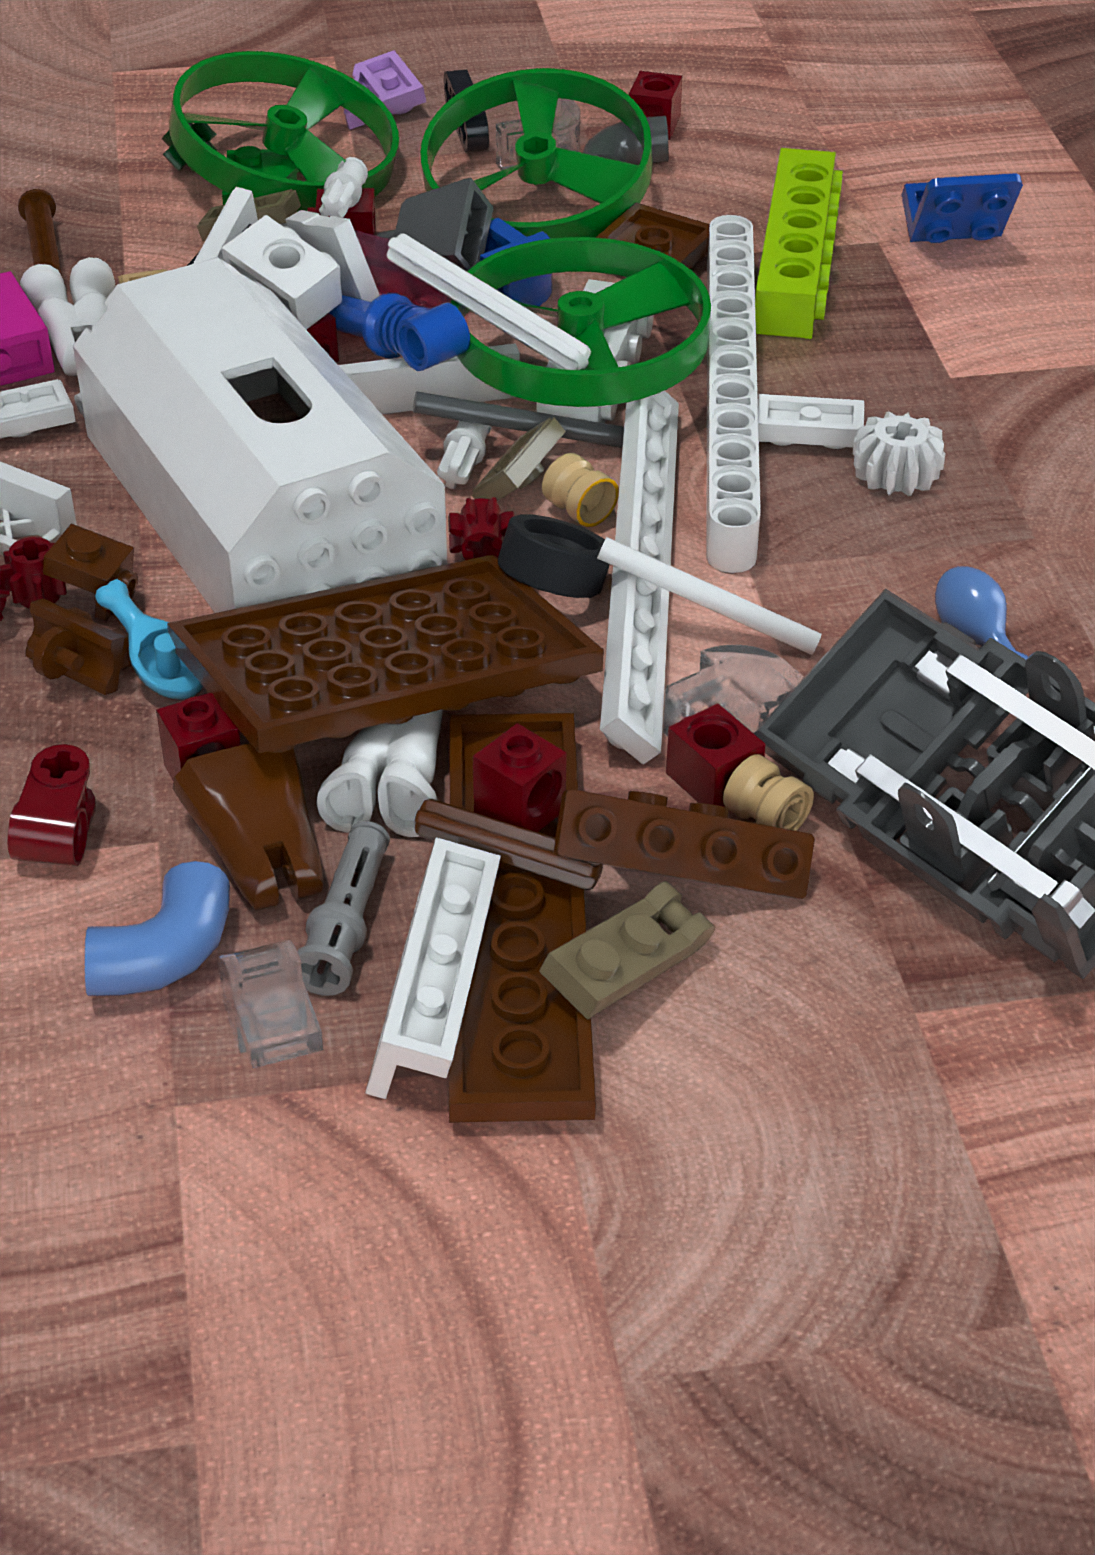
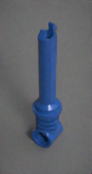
M396 293L382 294L372 302L342 295V303L329 312L336 319L337 331L363 337L367 348L377 356L387 359L403 356L407 364L416 371H424L465 353L470 346V331L467 322L457 307L451 303H443L430 309L414 305L407 297Z

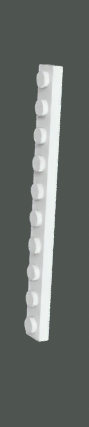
M664 390L658 394L626 403L615 541L671 566L679 403ZM613 566L600 730L612 745L619 749H624L640 763L645 764L661 753L669 591Z

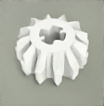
M886 412L884 418L868 417L866 425L858 428L857 437L854 438L852 454L855 455L856 477L867 481L868 489H886L888 496L894 491H902L907 496H911L914 489L930 490L932 482L939 479L940 470L944 468L946 453L943 452L942 430L935 426H930L928 418L915 419L910 417L909 412L903 416H896L891 412Z

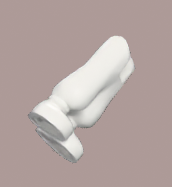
M88 257L80 260L72 268L70 291L74 305L68 302L67 291L61 274L51 265L37 264L23 273L20 280L21 288L48 328L50 343L67 376H78L73 345L85 328L92 330L107 310L104 302L115 288L112 269L105 261L99 258Z
M443 709L413 716L410 721L402 724L384 723L363 728L345 749L342 765L333 771L320 787L316 804L319 815L325 823L335 830L349 833L354 824L360 821H370L376 804V786H378L379 809L386 826L396 834L406 837H418L419 835L415 832V816L417 811L420 810L424 800H438L430 783L433 781L435 774L436 749Z

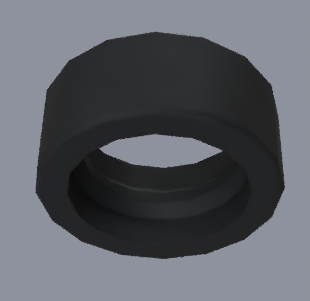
M520 514L509 519L498 557L500 568L517 581L541 591L573 598H592L600 594L610 564L597 559L605 541L604 538L573 523L552 517Z

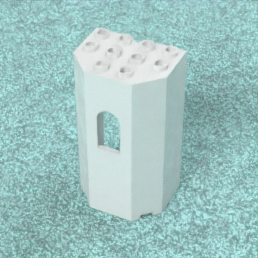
M217 257L117 284L104 302L107 310L92 330L85 328L73 345L88 438L214 613L447 564L445 484L278 297L257 281L253 282L240 274L233 266ZM279 393L300 419L289 423L267 422L257 417L245 402Z

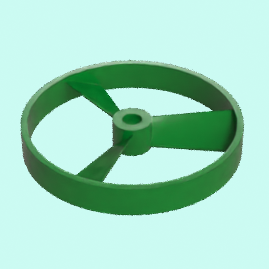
M242 51L216 55L204 59L186 70L179 78L173 93L169 132L175 149L188 166L205 180L229 194L236 187L252 191L253 198L290 189L296 190L301 204L297 212L300 210L307 211L308 207H316L317 189H324L327 177L337 171L340 162H346L343 157L308 131L340 106L363 121L373 131L383 147L386 158L378 166L368 171L366 182L362 185V188H374L375 196L386 187L390 180L399 145V131L396 122L385 104L374 93L342 72L321 63L293 55L264 51ZM264 82L296 88L287 105H275L269 108L265 124L182 112L184 104L193 96L206 89L223 84ZM188 123L227 124L264 131L262 137L264 146L271 152L288 156L307 181L281 178L243 166L206 144Z
M534 68L517 70L482 80L464 89L445 103L430 121L422 139L420 151L425 191L427 192L439 188L431 174L432 166L440 147L451 133L464 122L483 111L517 101L524 133L515 144L517 165L474 180L479 189L482 191L518 170V176L528 184L538 185L553 181L600 203L579 214L551 221L513 222L503 220L526 237L543 231L550 239L564 237L596 238L632 205L642 201L652 176L651 132L647 118L638 104L626 92L606 80L590 74L566 69ZM558 98L580 101L596 106L611 113L625 123L636 135L642 146L643 155L640 164H630L556 147V140L552 137Z
M564 237L538 240L497 252L481 260L467 271L494 289L525 278L562 272H597L627 277L597 293L588 291L566 293L558 299L557 309L528 305L516 301L534 313L556 317L558 328L589 346L591 353L588 358L589 364L585 369H555L521 362L490 349L470 333L469 349L457 356L458 359L476 378L511 396L543 404L572 407L615 405L643 399L673 387L693 373L704 359L709 346L711 301L705 285L692 270L681 262L660 251L642 245L594 237ZM451 299V304L456 306L463 317H465L469 310ZM687 306L697 319L698 326L695 331L677 347L658 357L623 367H618L603 335V329Z

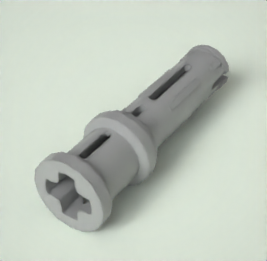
M360 821L351 827L347 845L334 873L325 903L314 908L308 916L305 929L308 938L305 946L299 948L294 954L290 971L293 979L302 988L311 993L322 996L337 995L344 992L350 985L353 968L350 963L352 955L362 947L366 939L367 927L363 919V913L373 890L383 855L390 843L388 832L377 823ZM354 872L358 873V878L355 886L352 887L350 883ZM345 898L350 899L348 905L343 903ZM340 925L337 935L332 934L335 926ZM320 960L327 961L323 974L317 973Z

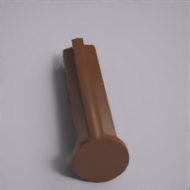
M28 190L19 198L18 211L20 216L27 222L34 266L37 264L51 265L62 276L52 221L56 212L55 200L45 190Z

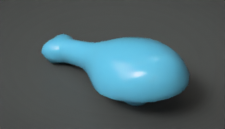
M118 579L112 580L108 585L96 590L95 598L98 604L112 611L125 627L128 633L129 658L132 667L139 679L148 688L159 695L177 700L194 697L203 688L202 684L175 653L176 647L167 629V623L170 622L144 614L130 599L127 585Z

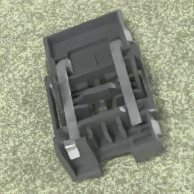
M885 588L754 732L766 744L765 754L801 778L814 792L831 804L836 800L841 803L836 808V811L843 824L850 829L855 828L857 825L864 839L981 923L989 919L995 933L1002 938L1007 939L1014 931L1021 935L1023 941L1054 963L1058 958L1062 960L1065 967L1081 979H1084L1095 967V703L1084 696L1082 685L1075 674L1056 657L1046 652L1036 651L1027 659H1024L992 638H989L979 648L976 646L974 639L947 622L939 623ZM1009 714L1017 718L987 748L989 765L986 768L974 758L964 759L958 756L967 744L977 750ZM947 766L957 772L967 771L975 778L965 794L955 787H950L938 799L934 798L947 784L946 779L940 775ZM1002 798L1009 804L1022 808L1034 824L1026 833L1021 830L1013 838L1012 827L1007 823L1006 813L1000 809L995 813L989 810ZM899 837H900V843H901V844H899V843L896 841Z

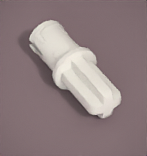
M355 157L346 158V162H340L337 171L327 177L324 184V194L321 197L323 204L319 209L322 216L343 218L348 209L359 202L362 195V185L368 177V169L360 159Z
M459 421L456 429L447 434L444 441L445 454L437 469V476L446 481L445 487L455 489L457 484L464 485L467 483L474 465L480 463L486 453L484 442L492 428L491 426Z

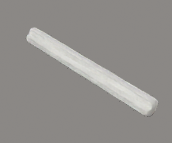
M402 233L396 238L392 237L387 244L389 246L387 252L389 261L565 370H581L588 366L591 350L583 342L410 236Z

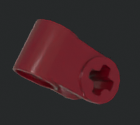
M68 744L53 745L40 751L32 760L19 802L14 805L9 820L7 844L11 859L72 866L81 864L86 849L88 831L96 812V799L92 790L87 787L90 775V761L85 751L79 747Z

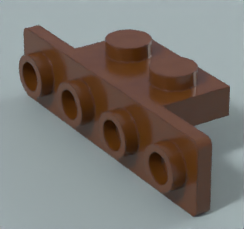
M574 789L566 790L562 794L554 844V854L558 857L794 899H803L807 895L815 842L814 836L810 833L728 818L729 809L717 805L690 803L689 811L667 807L668 797L647 792L629 791L628 799Z

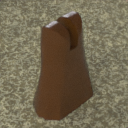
M251 743L193 757L186 761L182 769L174 776L172 789L190 816L215 847L242 895L256 911L279 904L278 886L273 869H282L295 899L305 898L322 892V866L311 829L302 776L294 748L278 753H258Z

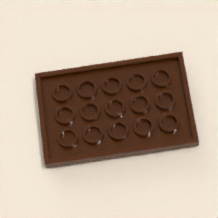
M494 555L167 623L168 633L176 647L175 653L207 692H212L222 710L258 753L285 752L294 748L296 744L325 737L343 738L350 736L356 730L384 723L402 724L410 721L413 716L442 709L450 711L460 710L472 702L497 696L514 697L522 694L526 689L551 683L568 684L575 682L580 676L603 671L604 649L533 588L506 574L498 565V559Z

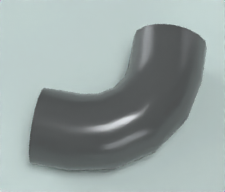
M666 116L646 117L652 138V163L668 162L669 145ZM621 121L602 129L589 139L583 153L639 165L643 149L636 135Z

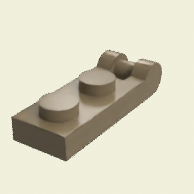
M663 881L653 888L644 899L550 952L539 972L588 1020L693 955L710 939L715 931V926L702 913L698 912L693 915L680 903L682 894L668 881ZM662 922L672 934L668 935L658 923Z

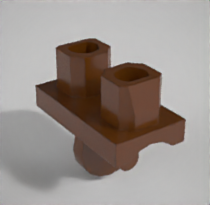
M44 598L31 602L30 613L33 617L34 628L27 642L25 657L33 660L35 671L50 680L58 679L65 675L104 695L118 691L120 671L132 666L129 658L127 631L121 628L113 630L105 628L93 622L89 613L76 607L65 609Z

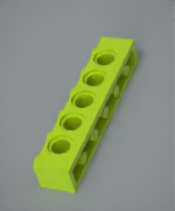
M791 148L780 149L756 286V334L812 339L814 320H824L843 177L842 170H834L836 152Z

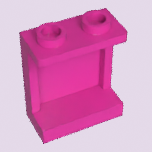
M12 272L0 273V386L55 372L48 328Z

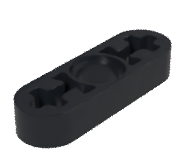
M467 69L444 72L445 102L447 103L455 95L474 85ZM483 111L456 129L465 152L483 151L489 148L488 120L486 112Z

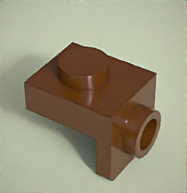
M72 523L44 555V575L96 594V590L100 587L108 585L112 580L118 579L127 585L129 597L132 599L138 584V574L133 572L134 547ZM96 600L95 618L107 622L113 612L100 606Z

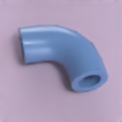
M198 861L181 863L171 868L165 874L162 884L161 908L153 918L140 924L127 926L87 927L85 938V986L87 995L123 996L160 990L196 971L220 943L229 912L230 883L227 875L219 867L210 863Z

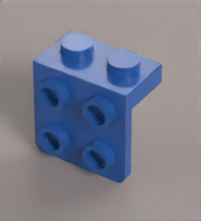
M1012 173L935 178L925 183L905 184L901 197L910 242L928 241L930 243H942L952 239L973 238L975 240H988L993 237L1002 236L1023 186L1021 176Z

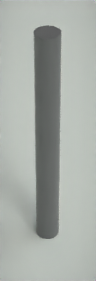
M416 391L414 397L413 413L524 432H528L549 417L551 419L555 417L566 431L561 438L619 448L623 446V426Z

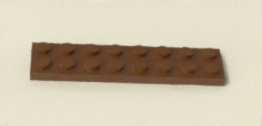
M574 713L450 715V805L474 812L473 755L517 723L567 752L566 790H578ZM559 816L538 831V833L555 838ZM499 862L454 1056L449 1069V1123L595 1120L596 1096L591 1018L587 1020L539 972L550 952L586 932L584 889Z

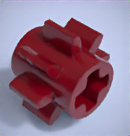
M470 497L467 498L460 514L449 513L450 553L462 551L465 560L494 555L498 559L509 519L515 516L514 512L506 511L502 513L495 497L473 500Z
M27 537L16 541L11 545L9 551L3 552L5 564L0 566V581L6 590L11 591L13 603H20L22 606L30 608L31 602L44 598L55 604L61 595L67 594L65 582L43 574L44 555L54 545V542L51 543L41 537Z

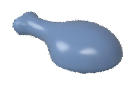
M958 566L946 571L939 579L935 591V605L942 623L947 622L974 639L977 645L983 646L989 638H992L1024 659H1027V655L1015 650L1006 636L1007 603L1000 585L990 575L973 567Z

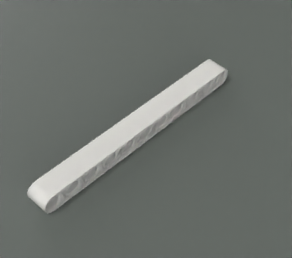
M722 215L716 217L710 223L707 262V291L711 301L709 346L707 349L706 558L714 569L721 572L742 573L751 569L756 563L760 525L753 225L751 221L741 216Z

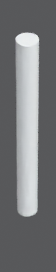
M606 537L597 559L810 655L814 653L822 634L608 537Z

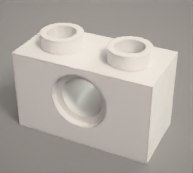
M267 215L222 247L223 261L233 266L253 282L257 281L271 290L306 330L342 303L340 266L329 254L319 252L303 241L294 230L289 227H283Z

